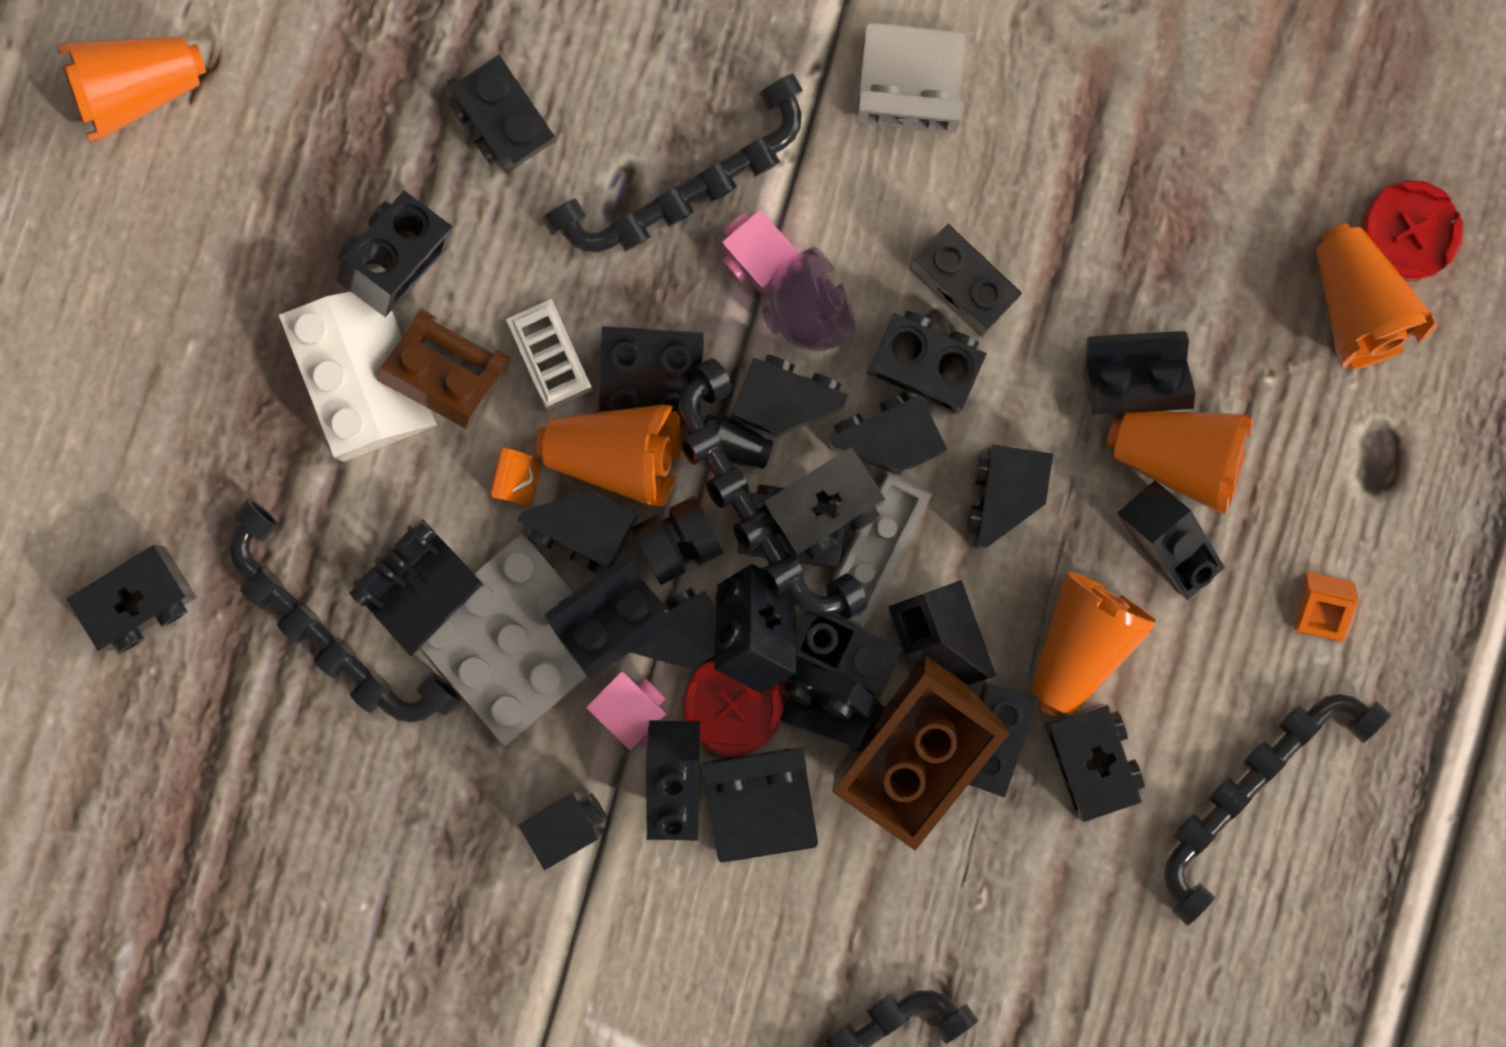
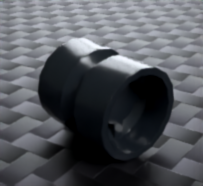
M694 495L670 507L667 518L662 519L655 515L631 527L660 585L685 574L688 563L693 562L700 566L724 553Z

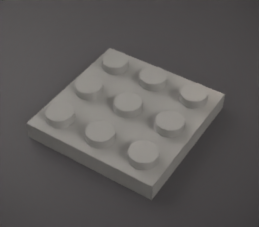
M525 533L520 534L474 573L484 584L421 646V649L504 747L509 745L587 678L560 643L545 619V614L557 606L561 600L575 592L531 540L524 536Z

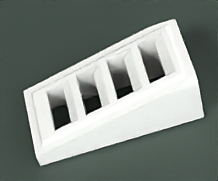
M552 299L506 319L547 411L594 391ZM549 316L552 323L551 326L525 337L522 331L523 327ZM557 334L560 343L536 354L532 353L530 346ZM565 352L567 361L541 372L538 366L539 363ZM573 370L576 378L549 390L546 381Z

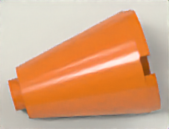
M184 36L73 41L56 45L59 55L69 52L72 63L62 67L80 121L84 123L92 121L95 129L85 133L89 144L104 139L200 85L198 75L206 73L197 43L188 46Z
M1344 223L1327 230L1321 235L1323 242L1316 247L1315 251L1336 354L1343 369H1346L1349 363L1354 370L1392 358L1404 352L1402 344L1414 335L1417 342L1420 343L1436 330L1437 322L1434 315L1363 228H1350L1348 223Z
M663 404L555 417L549 420L546 427L539 429L536 439V453L538 457H543L546 468L650 506H664L671 496L676 477L667 476L672 460H680V418L677 411H671L673 406Z
M1172 411L1125 413L1123 419L1114 417L1107 439V447L1114 448L1115 460L1214 512L1227 515L1228 505L1233 500L1246 455L1245 446H1243L1246 436L1250 437L1254 418L1246 414Z
M1069 571L1061 582L1029 689L1036 696V699L1039 700L1037 708L1055 718H1060L1063 713L1074 715L1152 632L1156 621L1152 615L1123 595L1118 598L1106 591L1105 585L1073 571Z

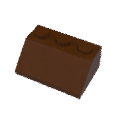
M925 655L885 706L863 750L858 752L851 749L836 768L832 792L916 851L1009 735V730L967 684Z

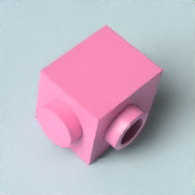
M761 209L751 218L746 212L741 214L723 231L728 238L722 242V251L727 255L721 260L722 263L739 283L748 279L761 295L800 262L798 251Z
M621 671L586 707L630 751L638 743L647 749L649 720H661L668 713L661 706L667 698L650 681L644 678L638 684L625 671Z

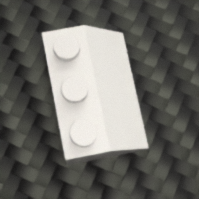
M352 292L326 296L279 315L334 458L345 462L437 426L430 409L377 381L380 367L403 338L393 311L385 318Z

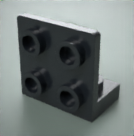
M803 746L702 762L704 785L707 788L719 862H731L817 847L818 838Z

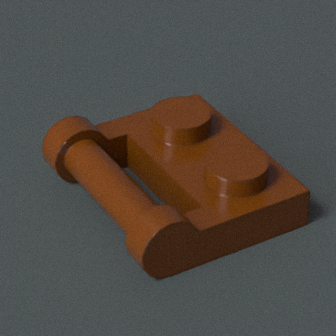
M422 309L416 315L409 330L380 367L377 381L466 429L502 378L511 357L498 350L493 354L436 323V316ZM426 339L483 370V372L478 376L428 349L422 343Z

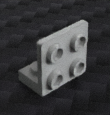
M878 23L867 24L856 123L956 133L961 121L963 100L959 99L965 34L963 32Z

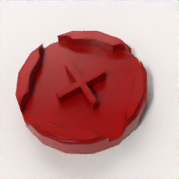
M1405 180L1386 187L1368 203L1361 218L1360 227L1363 228L1405 281L1416 282L1436 275L1454 260L1462 244L1463 221L1459 211H1456L1455 206L1451 203L1452 199L1444 190L1426 181Z
M715 659L701 666L688 681L682 701L684 721H701L700 743L709 751L726 756L749 754L765 745L779 727L780 717L783 713L781 689L776 684L764 692L758 693L714 670Z

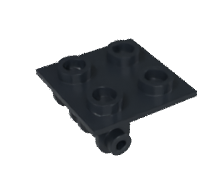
M602 326L599 412L662 404L673 406L671 411L678 412V399L681 392L693 380L692 368L701 364L703 360L704 332ZM699 401V403H698V411H699V413H700V401ZM680 420V427L684 428Z
M424 519L415 527L410 524L407 527L408 532L395 544V547L388 546L385 549L388 554L383 559L377 557L374 560L377 565L374 568L372 567L360 580L356 578L353 581L355 587L349 592L357 603L369 609L410 656L484 584Z

